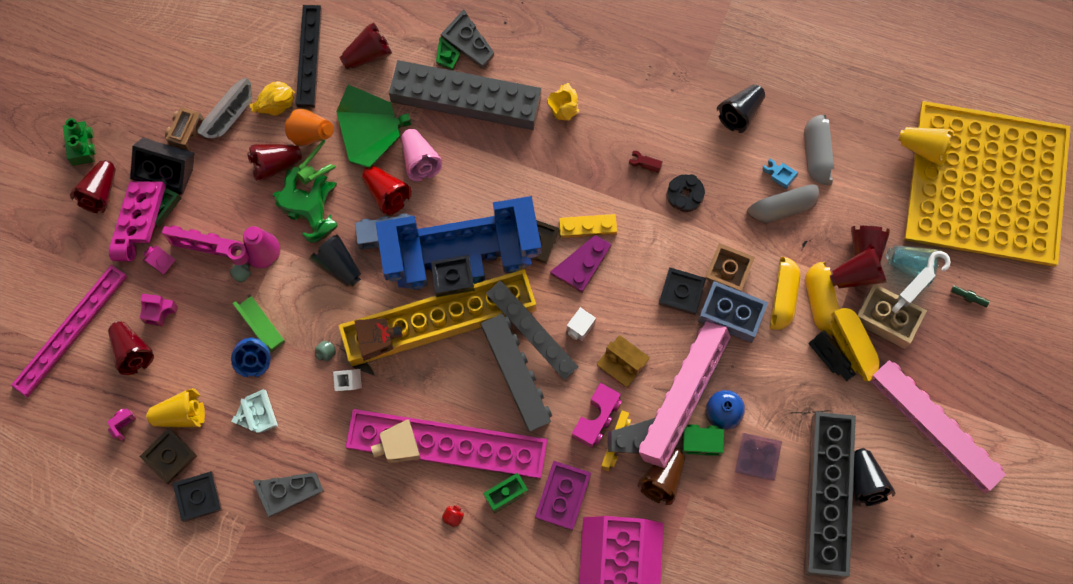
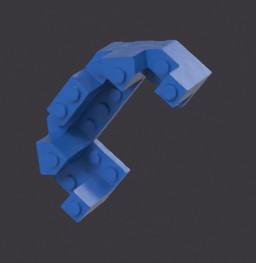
M532 196L493 202L494 216L420 229L417 227L415 216L375 222L385 280L397 281L398 288L420 290L428 286L425 270L429 269L432 271L431 261L465 255L470 257L474 284L485 281L482 260L485 259L486 261H493L497 257H501L505 273L520 271L532 265L531 258L541 254V242Z

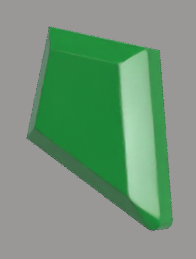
M439 37L436 63L453 70L460 57V52L442 37Z

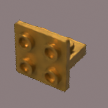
M619 335L614 342H610L606 347V352L597 362V366L627 388L649 361L650 357Z

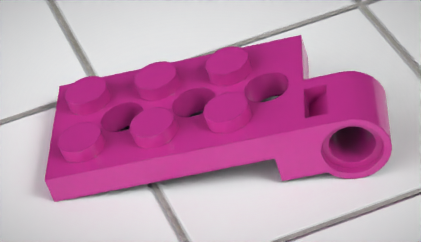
M129 182L109 247V257L112 261L132 262L136 256V248L133 243H150L166 188L163 182ZM143 197H146L145 200H143L141 203H139L140 200H141ZM142 213L141 216L135 219L137 214ZM133 230H137L134 235L130 236Z
M164 226L162 234L171 246L229 257L235 265H243L249 260L247 249L240 241L220 238L213 233H208V235L201 234V232L194 229L185 231L178 226H171V228ZM242 250V253L236 256L237 251Z

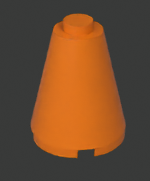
M306 109L294 110L285 122L287 138L298 146H307L326 140L334 132L333 124L329 120Z

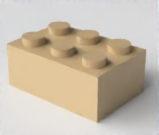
M877 284L872 285L857 315L865 329L906 349L911 344L927 310L911 302L907 307L903 305L895 314L891 309L899 302L897 300L899 296Z

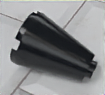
M751 85L722 101L717 106V111L719 110L720 112L718 117L721 123L731 131L738 130V133L746 131L765 99L764 89L759 85Z
M338 234L325 241L319 247L317 255L314 252L309 257L313 264L347 287L349 285L354 287L361 280L359 278L361 273Z
M865 448L856 450L854 452L853 477L856 505L861 506L860 503H865L866 506H873L887 501V496L892 494V497L895 496L896 493L871 451Z

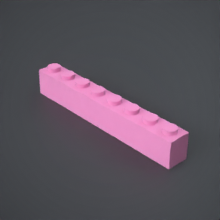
M706 321L703 328H700L695 343L690 347L687 359L683 361L679 374L674 378L671 390L666 393L665 401L657 411L654 423L649 426L648 434L639 446V454L643 461L662 468L666 467L731 338L727 327Z
M889 360L872 376L873 379L870 382L984 494L989 492L1006 475L1000 464L993 462L988 457V453L983 448L978 447L969 434L959 429V425L955 420L949 419L944 414L945 412L942 407L937 404L935 405L930 400V396L925 391L920 390L911 377H906L901 372L898 364L892 363Z

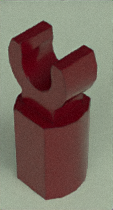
M638 151L632 152V156L638 159H630L629 164L631 166L640 165L641 168L656 173L660 172L663 161L646 155L642 156Z

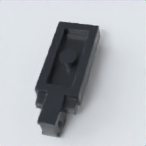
M825 330L808 343L832 373H836L838 376L841 374L846 381L856 375L851 368L852 364Z

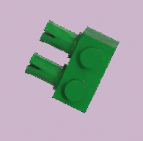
M74 118L67 119L66 125H63L67 160L72 166L95 162L96 148L92 144V138H94L92 127H89L85 121L77 122Z

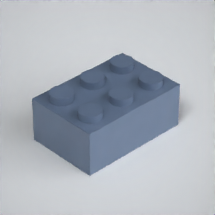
M714 281L698 322L705 324L708 321L725 326L730 335L752 343L768 302Z

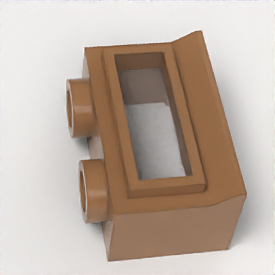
M180 107L179 111H175L172 120L174 122L171 127L166 129L165 137L169 145L190 151L191 147L188 141L191 136H197L198 131L195 126L197 122L202 123L204 118L200 112Z

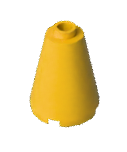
M906 127L905 131L901 130L898 141H901V146L938 166H943V161H946L952 141H949L950 136H954V130Z
M194 388L187 389L150 407L146 414L148 423L153 427H201L200 424L205 421V409L203 402L199 403L198 397H201L199 392Z

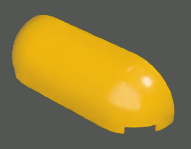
M782 256L780 257L769 328L772 330L784 329L793 322L801 278L798 265L793 260Z
M819 262L811 266L807 271L805 284L816 327L821 332L825 330L828 335H833L829 323L832 322L831 313L838 310L839 305L835 288L830 278V268L825 266L826 262Z
M838 309L831 313L832 322L829 323L831 331L841 351L851 362V368L863 377V381L869 382L873 379L872 376L879 370L877 352L859 316L851 309Z

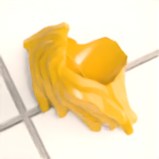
M272 82L258 95V100L250 104L251 112L277 116L292 106L295 91L286 83Z
M569 83L561 85L558 91L550 93L547 105L552 110L555 119L569 121L579 112V109H577L579 100L576 91L571 88Z

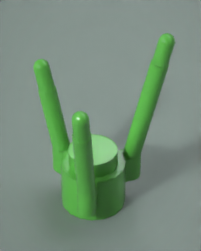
M322 140L304 163L298 166L300 171L297 172V176L304 185L336 168L335 165L332 166L331 164L317 171L312 166L307 167V164L324 145L325 140Z

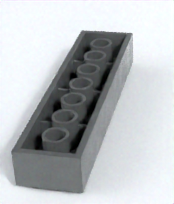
M397 60L389 97L392 103L534 130L541 101V88Z
M815 412L811 419L804 575L839 579L850 577L856 416Z

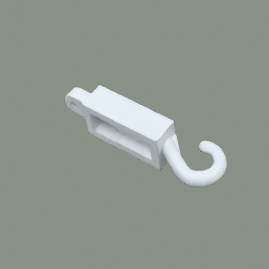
M936 251L930 255L927 267L921 271L897 298L899 302L891 309L895 314L903 305L907 307L936 276L933 267L935 258L941 257L945 260V265L941 268L943 272L949 269L951 261L947 253Z

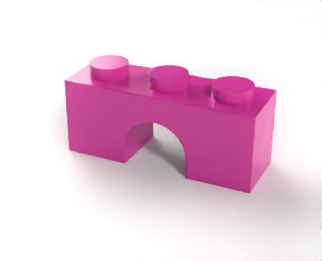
M600 383L590 401V404L599 409L600 416L596 420H587L581 416L571 437L590 448H593L594 444L598 445L603 437V434H601L603 428H608L613 419L610 415L613 410L617 412L622 403L619 400L621 394Z

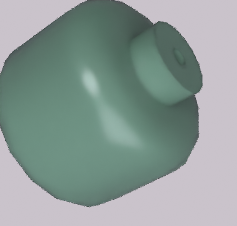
M246 263L234 265L230 270L232 278L238 282H244L251 275V271L248 269L250 266Z
M322 341L315 347V356L320 361L322 359L326 362L329 361L336 354L334 345L329 341Z

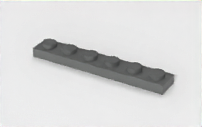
M501 280L486 292L489 298L508 316L509 320L564 380L578 368L577 364Z

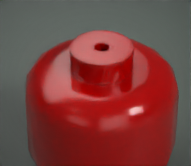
M457 505L453 507L448 506L442 515V519L450 526H459L464 518V513L460 511L461 508Z

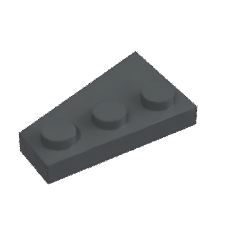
M464 9L441 33V37L481 68H484L494 57L493 50L476 29L475 24L467 16Z
M656 417L609 431L608 452L639 454V446L645 440L649 426L654 423Z
M316 473L253 481L269 518L325 492Z

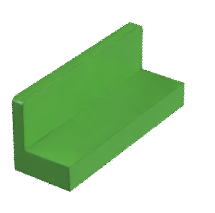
M252 296L239 305L236 301L233 303L256 336L269 348L270 353L285 342Z

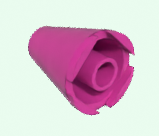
M255 226L249 227L244 231L243 244L249 254L247 263L255 268H266L272 265L271 263L277 260L280 255V244L277 238L271 233Z

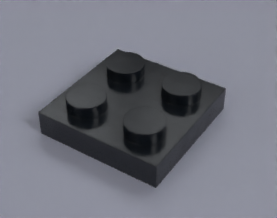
M469 255L431 261L436 298L475 291Z
M669 267L659 305L696 315L706 281L705 277Z
M212 471L173 483L182 522L222 511Z

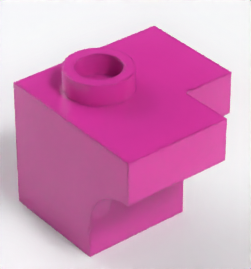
M142 293L140 300L142 307L139 318L145 324L163 326L165 318L169 314L176 313L178 306L174 301L163 299L161 296Z

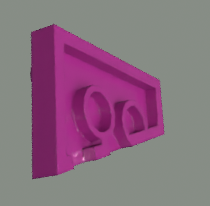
M594 235L551 270L550 275L583 293L612 244Z

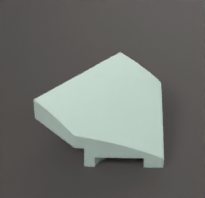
M264 389L247 396L245 399L241 398V405L236 416H233L231 421L257 433H262L278 426L267 391Z

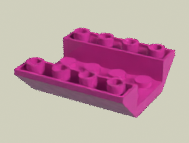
M583 517L579 584H661L664 523L627 517Z

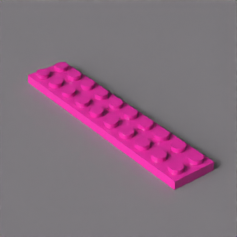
M353 409L346 449L372 453L371 446L382 443L380 438L381 432L409 419L421 457L418 460L511 475L518 473L520 476L541 479L547 439Z

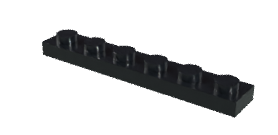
M303 5L296 95L297 107L315 108L321 5Z

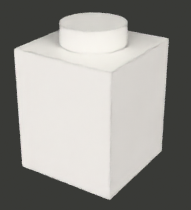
M580 307L567 324L566 331H568V335L575 340L583 341L595 325L596 318Z
M360 369L333 372L335 391L362 388Z

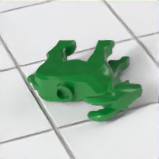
M293 167L292 171L288 169L286 172L284 189L273 194L275 205L284 214H287V217L297 220L301 218L308 220L314 233L307 234L303 232L302 235L306 241L316 243L329 236L338 227L337 222L332 220V215L323 220L325 201L329 193L336 188L337 183L326 181L328 177L321 175L315 179L313 187L308 193L296 188V182L299 179L297 172L300 169Z

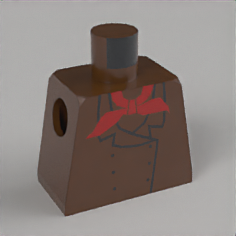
M385 318L354 320L361 356L364 361L393 350L392 339L403 337L401 326L389 328L388 321Z

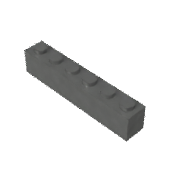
M502 313L480 323L527 430L530 432L550 423L552 413L549 407L544 406L542 402L544 396L541 389H536L534 381H536L535 375L532 370L528 371L526 363H528L524 352L520 353L518 349L520 343L516 334L512 335L509 329L512 325L508 316L504 317Z

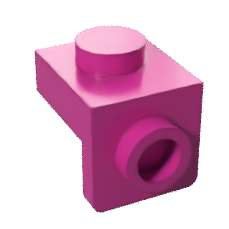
M159 246L148 247L143 254L145 257L142 260L162 275L166 273L175 261L172 256Z
M128 408L117 411L114 417L107 421L110 426L108 431L114 439L117 437L123 441L125 437L120 429L135 420L136 417Z

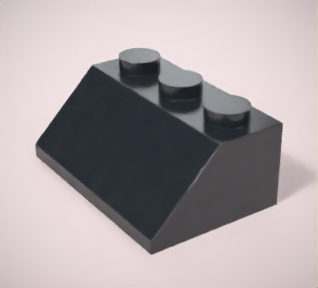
M142 138L132 146L130 179L138 182H163L167 189L183 194L193 171L195 153Z

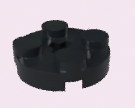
M693 174L679 175L670 181L667 199L672 207H676L682 212H691L701 205L705 189L697 176ZM684 189L690 191L689 197L681 195Z

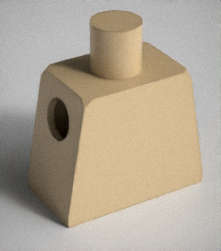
M409 419L381 432L380 438L382 443L371 446L374 458L386 455L388 463L421 459Z

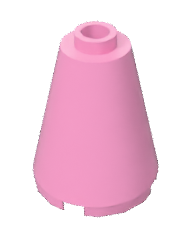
M408 129L402 134L401 142L408 177L413 181H423L422 178L424 177L430 179L438 174L442 169V159L421 134L414 129Z

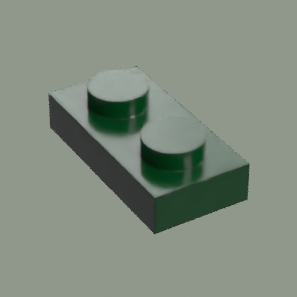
M165 188L155 226L160 228L181 200L178 194Z

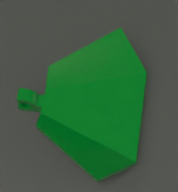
M349 84L336 111L349 162L366 168H371L400 138L398 128L411 125L409 113L395 118L391 102Z

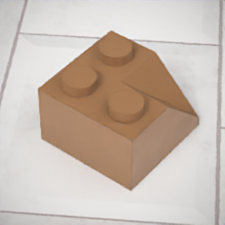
M719 243L705 279L712 284L715 281L742 292L755 257Z

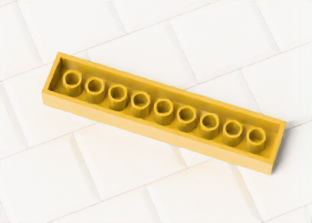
M525 269L474 284L475 291L437 298L433 296L357 319L385 318L388 321L389 328L401 326L403 334L401 338L392 339L393 350L366 361L361 356L354 320L338 325L351 367L481 328L480 323L503 313L486 294L500 280L530 313L536 311V302Z

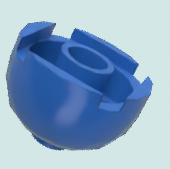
M245 338L239 341L232 350L231 364L233 369L243 377H259L269 368L271 359L269 348L257 338Z
M722 390L714 393L709 398L705 414L712 426H719L720 429L730 430L741 423L745 415V405L737 393L731 390Z

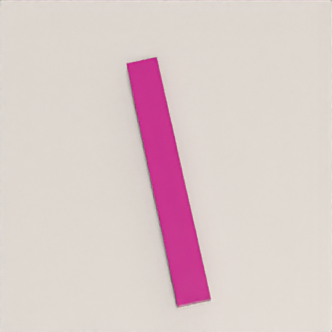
M110 265L11 386L28 398L126 280L127 275L113 265Z

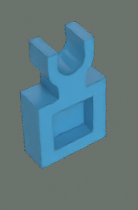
M772 159L768 160V164L772 167L763 166L764 172L772 174L771 180L786 189L798 176V172L784 163L778 166Z

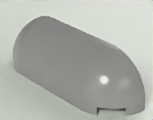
M243 78L235 83L207 115L198 128V133L206 138L221 137L252 100L251 82L248 78Z
M818 115L810 119L804 129L807 167L813 180L823 185H832L831 169H834L829 119H826V115Z
M807 185L764 198L752 204L747 209V212L751 217L763 221V223H769L808 211L818 201V185Z

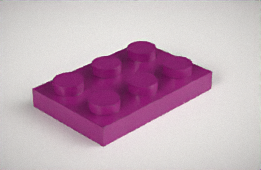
M553 461L535 519L573 531L591 473Z

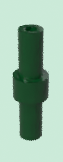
M953 285L950 291L963 297L967 302H974L986 308L990 302L976 295V292L966 291Z

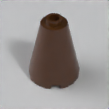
M674 449L665 468L653 465L639 480L637 486L642 487L641 492L647 498L657 503L665 501V505L673 504L685 462V456L681 450Z

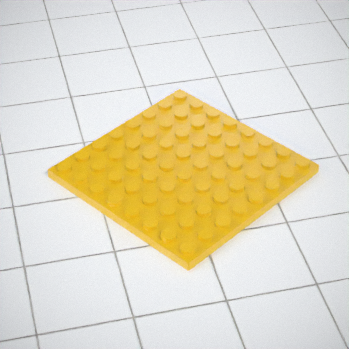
M922 101L918 128L954 130V136H950L949 141H952L946 161H943V166H938L916 153L914 154L904 241L1056 267L1059 262L1071 126Z

